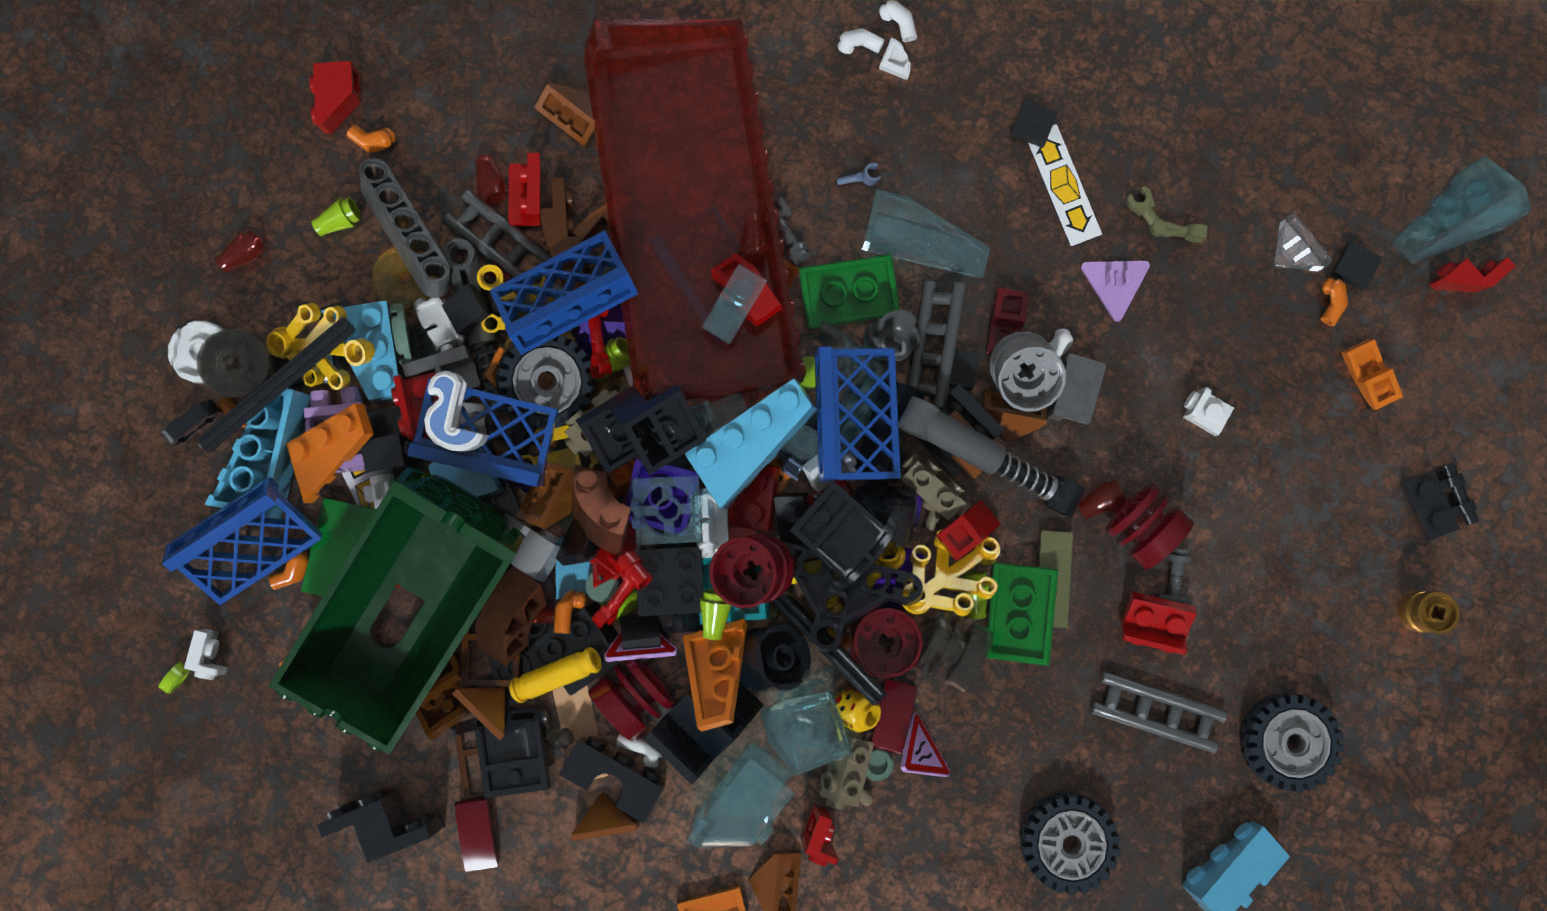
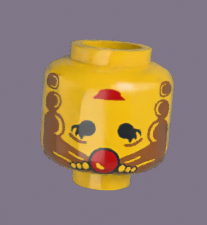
M853 685L843 688L833 699L832 712L834 719L840 725L854 732L863 733L874 728L881 717L880 704L872 705Z

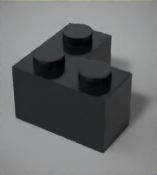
M400 406L367 412L374 434L361 448L365 473L374 476L388 473L399 475L408 467L420 470L419 462H422L423 459L407 456L411 441L406 436H402L398 426V418L402 417Z

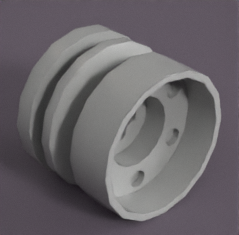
M1029 331L1012 333L1004 337L994 347L989 358V371L1003 399L1013 408L1022 411H1039L1052 405L1060 397L1065 387L1066 370L1062 360L1041 335ZM1025 362L1028 367L1022 370L1020 365Z

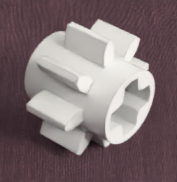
M393 473L369 477L371 486L363 487L365 502H374V508H378L395 480Z

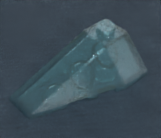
M1484 156L1456 174L1450 181V188L1442 196L1437 195L1431 201L1432 207L1423 216H1418L1392 243L1393 247L1411 263L1501 231L1532 211L1526 186Z
M876 189L862 250L881 255L891 254L894 258L983 279L990 247L909 197Z

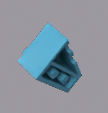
M387 301L343 307L346 311L347 319L355 328V333L343 343L364 338L370 341L375 348V355L369 363L360 366L350 364L367 398L376 405L394 402L391 394V388L395 387L393 376L401 375L404 378L403 367L399 364L401 355L396 352L391 320H393L392 316H394V313L390 312L391 305Z
M1254 821L1242 824L1235 830L1234 838L1226 845L1221 844L1216 847L1210 854L1211 858L1203 866H1197L1187 874V880L1182 886L1204 911H1236L1240 905L1248 908L1253 902L1249 896L1259 883L1266 886L1290 856L1264 826Z

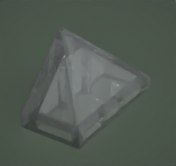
M1294 211L1280 222L1275 257L1276 266L1320 272L1333 260Z

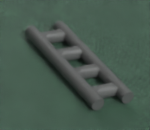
M470 189L462 196V199L469 204L462 214L456 219L448 213L442 220L446 227L460 238L467 240L479 253L511 278L524 273L516 264L527 251L540 260L541 263L550 259L549 253L545 248L517 226L509 225L507 218ZM478 213L493 223L482 238L468 228V225ZM502 232L517 242L506 257L492 247ZM542 277L536 279L533 284L540 283Z
M924 281L917 322L920 344L912 352L907 385H911L924 392L925 397H934L933 405L945 409L966 284L954 282L952 293L935 292L937 283L934 281ZM933 304L950 305L947 323L930 322ZM928 334L945 336L942 354L925 353ZM923 365L940 366L937 385L920 384Z
M1107 671L1102 672L1100 683L1109 685V690L1104 704L1096 701L1093 703L1091 714L1216 753L1219 743L1216 740L1210 739L1209 735L1214 720L1225 722L1228 714L1227 710ZM1122 690L1140 695L1135 714L1117 709ZM1153 700L1171 705L1165 724L1148 719ZM1183 710L1201 715L1196 734L1178 728Z

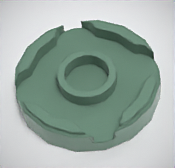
M403 302L390 306L391 313L397 312V316H392L393 320H391L396 352L399 355L404 354V359H399L400 366L414 361L409 324Z

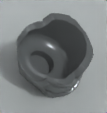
M904 309L892 311L882 316L865 329L863 336L865 348H895V362L905 360L920 344V336L915 327L916 317ZM873 357V359L887 361V357Z

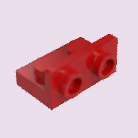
M527 153V164H509L508 221L511 226H540V153Z
M436 371L406 380L401 375L393 376L395 387L391 388V394L397 407L400 406L402 417L398 418V426L402 436H406L411 442H414L428 380L436 374ZM434 396V403L439 399L438 396ZM425 431L424 438L430 439Z
M766 465L747 489H744L735 499V502L728 509V527H744L767 532L773 530L775 514L773 497L777 495L780 467Z
M1132 591L1120 621L1123 640L1138 646L1144 645L1161 649L1167 653L1185 655L1188 650L1186 637L1197 615L1196 607Z
M814 803L800 839L805 854L809 855L808 860L825 867L827 863L837 865L839 858L834 847L829 844L835 825L831 824L832 818L827 808Z

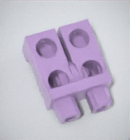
M356 386L341 389L342 404L332 405V393L329 390L311 391L310 408H304V418H306L305 432L354 403L364 404L361 389ZM364 404L366 411H371L370 406ZM361 449L351 461H345L336 473L365 470Z

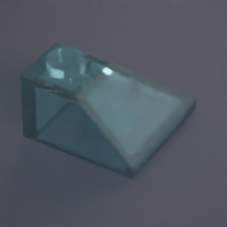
M833 691L788 699L760 711L769 743L793 776L852 754Z

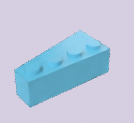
M792 379L707 437L706 441L689 450L685 455L719 508L729 509L735 502V499L744 489H747L760 471L773 460L778 451L787 441H790L816 412L817 408L797 380Z
M286 389L246 423L247 426L241 438L236 439L231 449L234 453L227 467L222 468L217 478L219 483L214 493L209 494L205 505L223 508L268 477H271L279 485L278 492L287 499L294 469L286 443L302 434L305 423L304 408H308L311 395ZM275 505L266 511L265 517L283 519L284 511Z

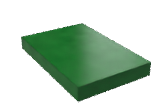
M891 254L798 268L808 331L876 321L892 311L900 310Z
M323 498L316 526L323 535L322 539L311 547L301 592L324 596L376 509Z
M994 562L992 579L997 583V591L990 598L984 658L1050 666L1059 569Z

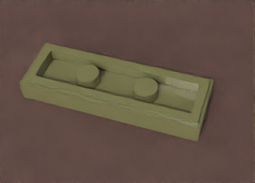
M1040 530L1037 567L1059 569L1054 627L1068 628L1073 533Z

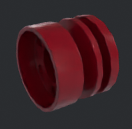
M1154 483L1149 484L1141 491L1130 496L1117 509L1114 517L1105 528V532L1111 537L1121 532L1117 538V543L1120 546L1134 539L1136 540L1129 555L1144 569H1150L1165 559L1186 538L1194 526V521L1179 507L1163 513L1169 502V497L1165 494L1156 498L1160 489Z
M767 534L749 535L727 541L715 552L710 565L711 584L716 594L724 602L737 608H753L779 598L790 587L795 572L793 557L788 547L778 538ZM760 565L762 571L759 573L755 572L754 567Z
M884 608L871 612L857 622L852 629L849 646L851 656L870 676L888 678L901 676L912 669L920 658L923 643L921 631L913 618L903 611ZM880 635L884 639H890L891 645L887 647V653L883 649L876 648V643L880 641Z
M639 659L624 660L631 672H628L620 664L614 667L616 675L620 680L618 684L604 676L588 690L590 698L604 717L621 735L631 742L649 727L643 715L645 710L656 718L662 716V712L655 701L667 710L675 704L662 679L647 663L641 662Z

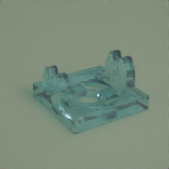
M699 475L632 479L633 499L631 500V511L634 514L632 527L636 530V545L703 541ZM672 486L684 491L689 497V503L680 504L673 497ZM657 487H661L662 498L657 504L643 506L648 494ZM666 500L673 501L678 508L676 516L670 519L664 518L659 512V505ZM680 514H691L687 527L675 533L674 521L679 518ZM644 516H657L659 520L663 521L664 534L653 530L646 522Z

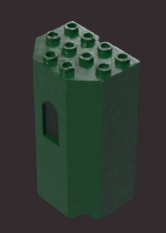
M408 467L390 486L269 684V687L274 689L281 698L289 701L293 700L301 704L315 717L322 718L325 715L333 717L337 721L336 727L341 732L349 735L354 734L366 741V744L373 750L384 751L387 754H390L517 554L525 538L519 529L512 528L510 530L506 523L508 518L498 509L442 476L433 474L432 477L423 478L421 477L423 473L419 469ZM398 584L425 600V603L401 641L395 645L387 646L375 640L372 634V625Z

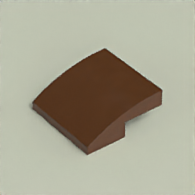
M455 652L415 713L426 736L431 740H434L471 714L452 693L458 688L478 687L460 686L461 660Z

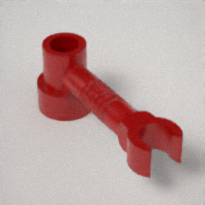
M609 310L588 320L593 354L590 365L592 378L604 379V374H612V365L608 355L605 353L601 317L605 318Z
M634 550L624 553L614 564V569L621 575L623 582L608 603L603 605L592 617L593 622L599 629L606 622L610 626L616 620L619 608L634 588L641 590L653 579V576L642 565L643 560Z

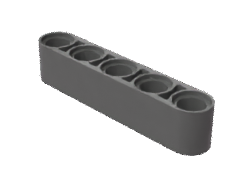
M371 158L365 160L359 169L361 193L421 291L429 297H442L449 290V263L388 165L380 159ZM416 251H422V252H424V253L419 254V253H415V252H416ZM430 276H438L440 278L434 279Z

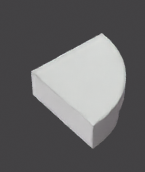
M891 37L879 69L908 80L911 69L909 57L903 45Z

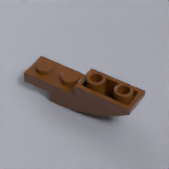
M551 178L553 208L540 209L542 228L550 259L581 243V236H575L572 233L574 231L573 218L567 217V208H573L572 191L571 189H565L564 178ZM570 261L566 263L561 271L572 272L576 262ZM560 279L563 286H565L567 280ZM576 281L572 291L587 283Z

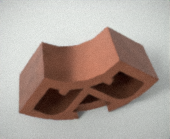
M575 465L571 500L575 520H578L590 541L603 550L620 556L629 528L631 508L619 503L611 495L607 486L608 473Z
M512 566L503 574L482 608L480 617L475 625L478 647L504 666L508 665L529 645L528 635L531 625L537 614L546 605L540 583L515 566Z

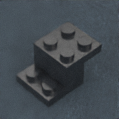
M676 384L649 401H646L632 385L575 420L602 468L608 474L636 457L648 474L651 475L706 441L681 389Z
M739 681L733 723L701 732L697 728L690 689L644 738L692 785L712 761L736 740L764 705Z
M385 788L358 800L357 806L355 800L336 807V809L325 813L327 817L325 821L317 824L321 838L353 825L367 863L427 840L445 827L441 814L431 818L430 814L426 813L409 822L398 790L387 793Z

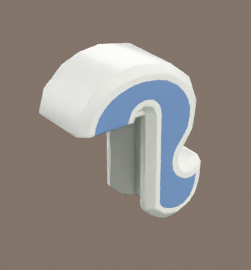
M442 371L431 378L427 389L428 394L438 396L439 399L427 410L424 419L426 433L434 444L447 450L474 451L485 444L489 435L457 428L467 383L457 373Z

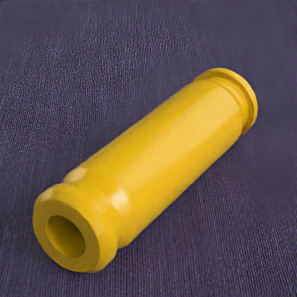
M588 647L584 649V652H576L521 675L520 678L515 677L511 679L509 683L510 694L516 702H526L527 699L536 698L588 677L591 673H598L602 666L601 658L595 649Z

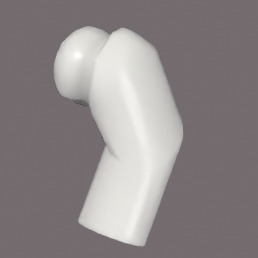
M889 0L880 7L879 13L883 20L890 21L893 19L898 23L903 42H911L917 39L913 16L908 9L896 0Z
M863 28L843 32L839 37L838 49L842 53L851 54L855 46L862 45L879 53L885 39Z
M1064 328L1055 331L1054 339L1049 344L1061 358L1072 347L1073 337L1069 330Z
M618 735L617 747L644 754L641 760L644 766L656 768L659 765V758H662V755L644 737L638 736L631 742L623 735Z

